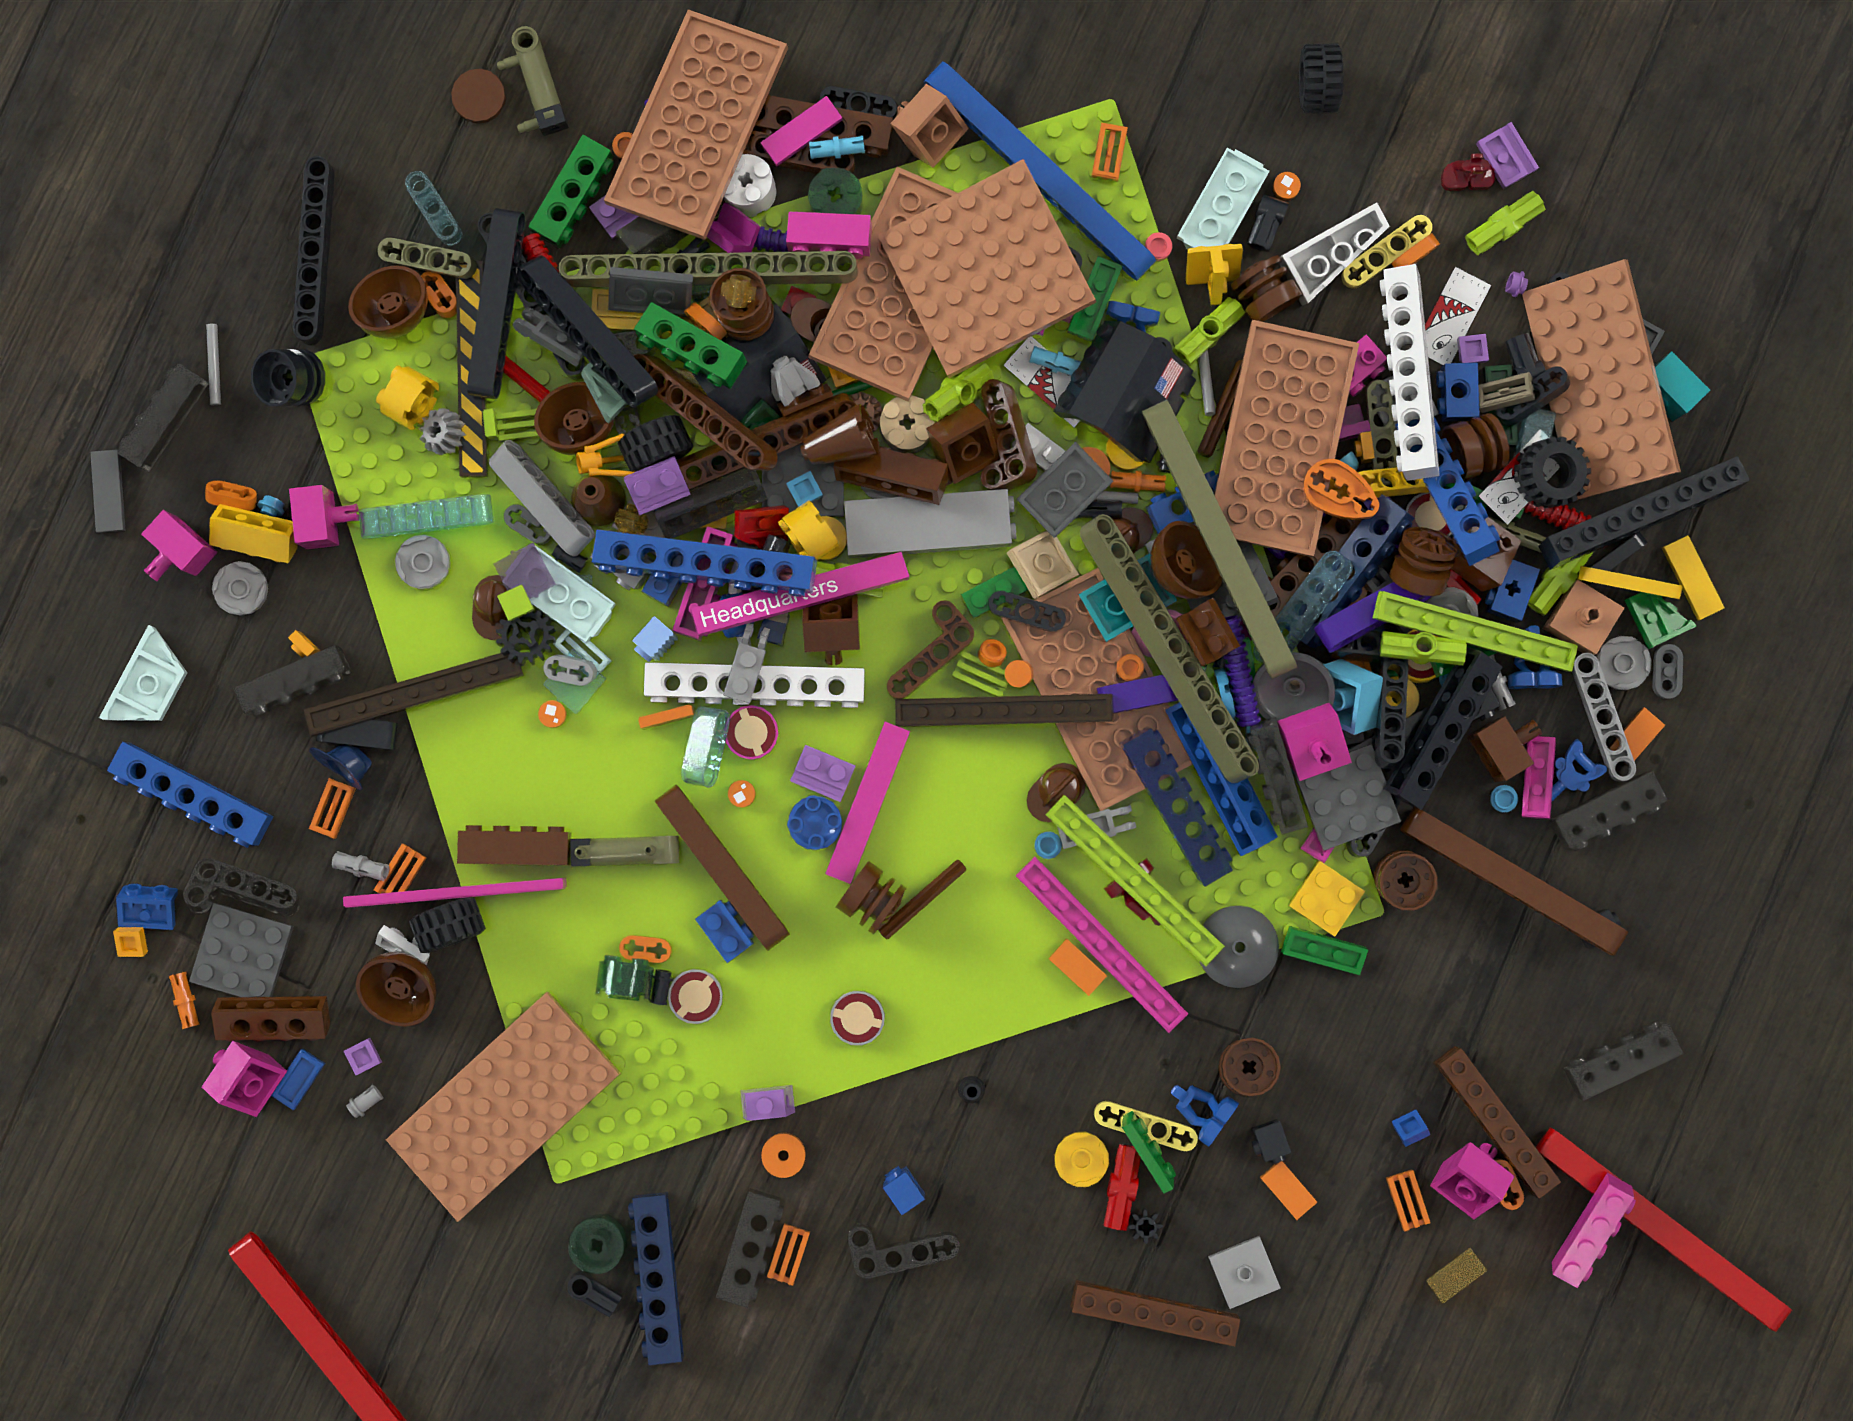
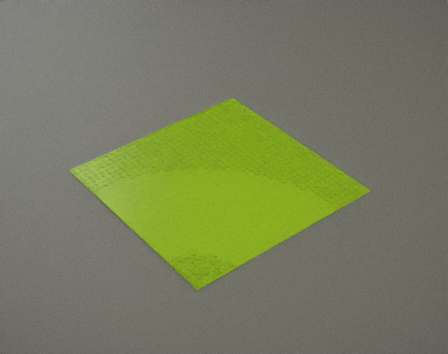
M1108 99L1018 128L1143 246H1145L1146 240L1150 235L1158 233L1127 136L1118 182L1113 181V179L1105 180L1102 177H1091L1101 122L1123 126L1114 100ZM1105 130L1098 169L1101 171L1104 170L1110 130ZM1116 132L1109 168V172L1112 173L1115 170L1121 132ZM980 140L949 150L934 168L921 160L899 167L959 193L1010 165L986 142ZM896 168L770 207L767 211L764 210L758 213L757 216L749 218L760 225V227L764 226L765 230L773 228V231L777 232L780 229L782 233L787 231L789 211L871 215L872 220ZM1043 196L1067 245L1081 255L1082 266L1080 270L1086 282L1098 256L1114 262ZM686 234L627 254H676L680 249L683 251L696 237ZM708 237L705 240L703 239L697 246L699 248L707 241L711 247L704 253H727ZM753 247L752 252H765V249L758 251L757 247ZM1168 259L1156 261L1138 281L1121 270L1109 301H1117L1135 307L1139 306L1159 311L1158 325L1152 327L1145 326L1146 333L1155 338L1162 337L1167 339L1173 351V348L1191 332V328ZM817 263L812 266L811 270L820 272L824 269L825 265ZM846 263L844 266H839L838 269L843 272L848 271L851 264ZM737 264L732 266L730 270L733 268H743V266ZM762 264L757 268V271L764 273L769 270L770 266ZM788 264L784 271L793 272L796 270L797 265ZM707 265L702 272L706 274L712 273L715 270V266ZM632 266L625 267L628 269H634V267ZM653 266L649 271H660L661 267ZM598 267L594 274L602 275L605 273L606 267ZM579 269L567 272V275H575ZM842 283L767 284L765 286L770 298L781 309L791 286L813 294L817 299L832 305ZM712 285L692 286L691 304L694 302L698 304L708 296L710 297ZM572 287L590 308H592V290L609 289V287ZM515 292L506 356L550 392L568 383L585 382L583 378L579 380L569 378L550 350L533 341L530 337H524L514 329L513 323L516 319L522 318L525 320L522 316V311L525 307ZM528 294L527 301L535 302L534 298ZM1108 305L1106 307L1100 325H1102L1105 320L1117 321L1106 314ZM438 314L423 318L415 329L398 338L384 339L370 335L315 353L321 360L325 370V386L322 395L310 406L341 505L357 503L359 512L356 513L360 515V520L348 521L347 524L397 683L501 653L500 650L503 647H499L496 640L483 638L473 626V594L476 586L482 579L492 575L506 577L505 573L524 548L527 549L533 543L511 529L504 520L505 510L509 506L521 505L525 507L489 465V459L493 456L491 453L497 442L498 447L504 442L499 440L490 441L487 438L488 477L461 478L459 476V447L455 446V453H446V455H439L428 451L425 448V443L419 440L423 432L418 428L424 427L425 423L421 425L416 423L413 425L416 429L410 430L383 415L380 411V404L376 403L378 393L383 388H386L391 380L390 376L393 369L398 365L401 367L409 366L439 384V392L434 390L433 397L437 399L433 410L438 411V409L445 408L458 414L457 314L451 318H443ZM1063 320L1046 328L1043 336L1032 335L1046 350L1054 353L1062 352L1063 356L1078 361L1083 360L1086 349L1092 344L1090 341L1067 333L1071 322L1067 323ZM1126 322V324L1136 328L1134 322ZM611 331L632 355L644 354L660 358L706 395L693 374L684 367V363L677 359L675 362L668 360L661 354L662 351L656 347L652 349L645 347L638 341L639 337L636 332ZM666 331L662 334L661 339H667L671 335ZM801 336L802 341L810 352L814 342ZM1026 339L983 361L992 369L993 379L1005 382L1013 387L1025 426L1029 423L1065 451L1077 442L1082 448L1094 447L1106 455L1108 438L1096 428L1081 421L1073 427L1064 418H1060L1053 412L1054 409L1004 366ZM695 344L688 345L683 351L685 352L690 346ZM934 348L912 393V396L922 398L925 402L927 398L940 390L943 380L948 377ZM1197 359L1189 366L1194 370L1192 376L1196 379V382L1187 397L1180 395L1185 402L1176 418L1203 473L1206 474L1214 470L1218 474L1226 440L1225 430H1223L1211 457H1203L1197 451L1212 416H1205L1199 362ZM581 362L577 367L569 363L568 370L572 372L579 370ZM816 362L827 379L823 384L827 383L832 391L836 390L828 367ZM503 373L499 397L497 399L487 398V409H494L497 414L537 409L540 404L538 400L505 373ZM876 387L861 391L862 393L872 394L880 402L882 411L889 401L896 398V396ZM982 389L976 392L973 403L988 418L982 398ZM656 395L636 408H632L627 404L614 418L612 431L607 438L609 439L620 434L625 435L632 429L663 416L677 415L681 417L693 444L692 450L686 456L716 444ZM960 404L958 407H956L954 410H952V411H951L950 413H948L947 415H950V414H952V413L958 411L959 409L965 407L966 405H961V404ZM1008 413L1005 414L1003 423H1006L1008 420ZM535 417L503 420V422L506 424L534 420ZM906 419L904 424L900 426H905L906 430H910L911 425L915 423H910L909 419ZM535 426L505 430V434L536 431ZM879 426L873 432L874 438H878L879 446L891 448L883 440ZM540 437L513 440L571 504L574 486L582 477L588 475V473H579L576 456L564 455L552 450ZM1015 438L1011 441V449L1013 448L1012 443L1015 441ZM931 442L921 451L913 453L917 457L936 459ZM1159 448L1151 463L1144 462L1142 466L1135 470H1120L1110 463V478L1111 471L1127 473L1142 471V474L1166 475V496L1177 493L1175 490L1177 485L1171 473L1158 471L1159 466L1156 463L1160 461L1161 452ZM1023 463L1018 468L1019 474L1023 471ZM1038 465L1037 475L1032 481L1008 491V496H1013L1014 512L1009 513L1010 523H1015L1016 539H1011V547L903 554L909 573V580L884 586L882 598L858 594L860 650H841L843 658L841 664L835 665L834 655H832L833 665L826 664L825 651L805 652L802 624L803 609L790 612L783 646L767 642L762 666L863 668L865 670L864 703H858V708L842 707V702H831V707H815L814 702L804 701L803 706H787V701H776L775 706L760 705V700H751L749 705L763 707L772 714L778 725L779 735L777 743L772 751L762 758L753 760L741 758L733 753L725 742L724 729L727 719L732 712L740 707L749 705L732 704L733 699H722V704H706L705 699L694 698V703H678V698H667V703L651 702V697L644 696L645 663L733 665L739 643L736 637L727 638L723 631L708 634L707 637L703 636L701 641L673 631L688 583L682 582L670 606L667 607L642 592L650 575L640 589H633L631 587L630 590H627L616 582L618 577L613 573L605 574L599 571L592 563L591 558L594 550L596 530L619 532L612 527L614 522L600 527L589 525L593 529L595 537L580 553L588 558L586 565L580 573L560 560L558 561L616 604L611 610V619L603 626L598 636L591 637L590 639L598 649L612 660L593 682L579 686L549 679L544 673L543 666L545 661L554 655H564L553 643H549L552 653L545 651L543 653L545 660L542 661L537 657L533 666L529 660H526L524 666H521L524 674L522 677L406 710L461 887L566 878L567 887L565 889L474 897L486 927L481 934L477 935V939L505 1028L507 1029L546 992H549L621 1073L542 1145L555 1183H562L749 1122L743 1118L740 1090L792 1085L794 1105L799 1106L1133 997L1015 876L1034 857L1057 878L1162 987L1206 973L1199 960L1162 925H1155L1150 917L1146 920H1141L1125 906L1123 895L1111 899L1104 888L1114 880L1078 845L1066 849L1062 847L1060 853L1051 859L1042 858L1036 853L1034 843L1038 835L1043 832H1053L1059 838L1060 835L1057 826L1053 822L1040 821L1032 816L1026 801L1028 792L1033 784L1055 764L1068 763L1077 767L1055 723L900 727L910 731V734L851 884L867 862L870 861L883 871L879 881L882 886L891 878H894L895 882L889 891L895 893L901 884L907 888L900 906L895 911L896 913L954 861L960 860L967 870L889 939H885L878 930L875 934L868 931L875 921L871 917L868 918L863 926L859 924L864 914L860 909L852 917H849L836 908L851 884L828 876L825 873L884 722L896 726L895 699L887 691V682L892 675L943 634L932 618V610L935 604L943 600L950 601L973 627V641L963 650L964 652L978 657L981 644L985 640L995 639L1003 643L1007 651L1003 663L998 667L1005 670L1010 662L1022 660L1001 617L988 611L973 619L961 594L1014 567L1007 552L1046 531L1017 500L1045 472ZM628 466L622 467V468H618V469H614V470L629 471ZM690 466L686 473L690 475V472L698 473L700 468ZM742 467L727 474L731 476L727 529L720 531L734 535L735 510L762 508L761 470H750ZM980 472L956 484L947 485L944 494L992 489L983 486ZM999 473L995 477V484H997L1000 479ZM613 476L620 482L624 489L626 502L624 505L625 507L631 499L630 492L624 481V477ZM844 482V501L872 499L862 490L861 486ZM1110 485L1104 490L1109 492L1138 493V504L1122 503V509L1135 507L1143 510L1147 515L1149 514L1146 506L1152 504L1150 499L1163 493L1148 490L1134 492V489L1110 488ZM689 495L675 502L686 511L688 510ZM1174 500L1171 504V509L1173 513L1181 515L1184 506L1179 500ZM844 505V517H833V518L839 520V521L843 524V526L845 527V529H846L845 505ZM522 511L511 513L510 516L513 518L512 524L516 521L523 525L526 524L527 521L521 517ZM686 515L671 539L702 543L706 529L688 528L686 526ZM1075 518L1057 535L1062 547L1079 573L1078 576L1057 588L1098 568L1080 537L1081 527L1091 521L1092 518ZM531 524L529 529L536 533L535 539L546 535L543 526L537 528ZM1153 525V533H1152L1151 538H1150V540H1149L1148 542H1150V541L1156 539V537H1157V535H1158L1157 532H1156V530H1155L1154 525ZM427 535L436 538L445 545L450 554L451 566L447 577L441 584L431 589L421 590L409 586L400 578L396 571V554L404 541L413 536ZM552 537L548 543L543 545L533 543L555 559L552 553L558 543ZM1252 544L1267 576L1273 579L1263 546ZM791 545L788 550V553L798 555V553ZM846 545L843 553L837 558L828 561H817L829 564L843 563L854 565L884 556L849 558L848 546ZM1143 546L1134 553L1137 560L1149 554L1146 546ZM622 554L618 557V560H625L627 557ZM729 562L726 565V569H729V574H731L734 562ZM729 583L719 587L717 594L721 596L728 594ZM1029 590L1019 595L1035 600ZM1175 596L1177 601L1166 607V609H1172L1181 614L1191 611L1187 600ZM1013 599V605L1005 602L998 606L996 610L1002 611L1003 607H1007L1013 611L1019 601ZM532 604L535 614L539 609ZM1273 604L1269 606L1270 610L1273 609ZM941 607L937 610L936 615L940 620L947 621L952 617V611L948 607ZM1284 614L1278 620L1277 625L1290 651L1298 653L1292 633L1283 627L1287 621L1286 614ZM655 616L678 637V640L674 641V645H670L671 649H667V653H663L660 661H655L652 658L648 662L634 650L637 644L632 640ZM549 617L552 622L548 626H554L556 630L555 633L550 635L554 636L557 640L566 628ZM763 619L753 623L754 631L750 637L752 647L758 648L759 640L757 637ZM523 620L522 622L530 623L533 620ZM961 627L955 630L954 637L956 640L964 642L968 640L970 633L966 628ZM512 629L511 632L509 633V637L512 636V634H513V629ZM520 629L523 638L532 643L530 636ZM573 633L568 635L599 664L602 663L603 660ZM543 635L539 637V645L543 640ZM565 640L561 643L576 658L585 659ZM1250 641L1255 672H1257L1263 662L1253 641ZM938 645L934 648L933 654L938 659H944L948 656L949 650L944 645ZM521 650L520 652H530V650ZM961 652L905 699L997 696L952 677L962 654ZM1143 655L1153 675H1163L1153 657ZM967 659L964 661L965 664L1002 681L1005 676ZM559 661L552 664V668L556 669V674L562 670L567 671V668L559 666ZM918 662L913 666L912 672L918 677H923L927 674L928 667L926 664ZM1214 662L1206 666L1201 665L1217 692L1214 670L1221 668L1213 667ZM581 669L573 670L575 673H580L582 679L587 677ZM961 669L959 672L998 691L1001 687L964 669ZM908 671L903 673L906 676L903 682L899 683L897 680L893 682L895 688L892 691L894 693L897 691L904 693V685L909 681L912 686L917 683L910 678ZM671 676L666 681V687L670 691L677 690L680 686V679L677 676ZM698 677L693 682V687L698 692L704 691L708 685L705 677ZM728 678L721 681L720 688L723 692L725 691ZM760 679L757 680L754 693L762 689V681ZM780 679L775 683V691L779 694L786 693L790 688V683L786 679ZM806 680L802 684V691L805 694L810 695L817 690V683L813 680ZM1033 680L1023 687H1013L1008 683L1003 693V696H1041ZM833 681L829 686V692L833 695H840L843 693L845 686L841 681ZM1178 700V701H1174V702H1170V703H1168V704H1169V706L1171 707V706H1173V705L1179 703V700ZM546 701H558L565 707L567 717L561 726L550 728L543 725L539 720V708ZM689 704L694 707L696 715L694 717L644 730L640 728L639 717ZM1264 717L1261 718V721H1268ZM1237 725L1243 737L1245 738V727H1240ZM1274 725L1273 749H1251L1258 760L1259 769L1248 780L1278 836L1254 851L1240 856L1194 765L1106 808L1111 811L1131 805L1132 811L1129 814L1112 816L1114 827L1121 826L1127 822H1135L1137 828L1116 833L1115 836L1110 838L1137 864L1148 858L1154 867L1150 876L1202 925L1209 916L1222 908L1245 906L1259 911L1271 922L1277 933L1279 949L1283 946L1289 926L1321 935L1327 934L1326 931L1288 906L1318 860L1300 849L1313 829V824L1296 779L1291 772V764L1279 726ZM805 745L856 766L841 802L790 781ZM745 780L754 786L756 796L751 805L742 808L730 802L728 790L735 781ZM677 784L790 933L788 937L769 951L766 950L754 934V937L751 938L754 944L727 963L695 920V918L715 905L719 900L722 899L724 903L729 900L655 803L657 798ZM1086 785L1084 794L1075 804L1085 815L1099 812ZM811 795L824 797L832 801L839 809L842 818L841 832L836 841L827 848L820 850H810L798 845L791 837L787 826L789 814L794 805ZM466 825H482V831H493V826H510V831H520V826H537V832H548V826L564 827V832H571V839L679 836L680 863L571 867V865L457 864L458 830L466 831ZM1356 840L1355 843L1358 844L1357 850L1364 849L1361 840ZM1346 843L1335 846L1324 864L1365 891L1341 929L1383 915L1384 908L1376 889L1367 857L1352 856L1347 850ZM739 913L735 916L741 925L746 923ZM630 935L663 938L671 944L672 954L663 963L628 960L621 955L619 945L623 938ZM1066 938L1107 975L1090 996L1048 959ZM631 940L630 944H625V949L629 950V955L633 956L635 951H644V946L635 945V940ZM1238 942L1235 945V950L1238 953L1242 952L1245 948L1242 942ZM658 943L657 947H648V952L656 953V958L660 959L662 954L667 953V949L662 948V943ZM656 969L671 971V977L674 979L682 972L692 969L705 970L713 974L720 982L723 992V1001L718 1013L709 1021L692 1024L677 1018L670 1008L668 997L667 1005L650 1003L649 1000L651 999L654 982L652 974H655ZM851 991H865L874 995L881 1003L885 1013L884 1026L880 1034L872 1042L864 1045H850L841 1041L834 1033L830 1023L831 1010L835 1002L843 994Z

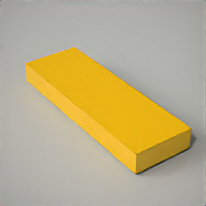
M1685 536L1663 547L1662 550L1679 584L1682 586V590L1697 620H1701L1724 609L1689 536Z

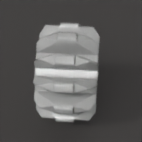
M441 408L438 411H429V417L422 418L425 423L424 427L418 428L423 432L419 440L425 443V448L428 451L435 452V454L446 455V453H455V446H463L460 438L466 435L461 431L465 423L459 420L460 415L449 411V409Z

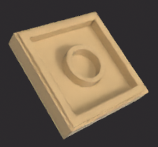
M1047 530L1007 552L1034 599L1079 575L1057 536L1053 538Z

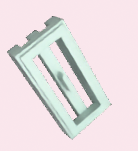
M566 629L553 645L564 655L575 657L561 644L565 640L586 660L591 661L595 665L597 678L612 660L589 640L586 645L603 660L599 664L568 636L571 632ZM583 666L581 670L589 676V672H586L585 666Z

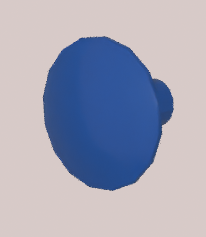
M811 795L794 805L789 814L787 826L791 837L798 845L810 850H820L827 848L836 841L841 832L842 818L839 809L832 801L824 797Z

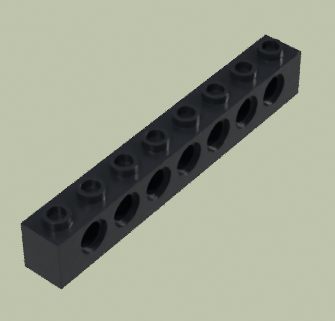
M1737 456L1547 537L1538 547L1549 569L1552 570L1735 492L1749 482L1750 479Z

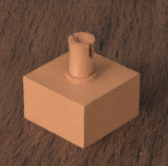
M928 84L910 102L904 101L901 103L905 108L898 106L897 117L890 123L911 153L932 168L969 129L947 96Z
M1577 579L1568 591L1562 595L1542 629L1562 641L1578 645L1577 650L1582 653L1596 655L1624 610V607Z

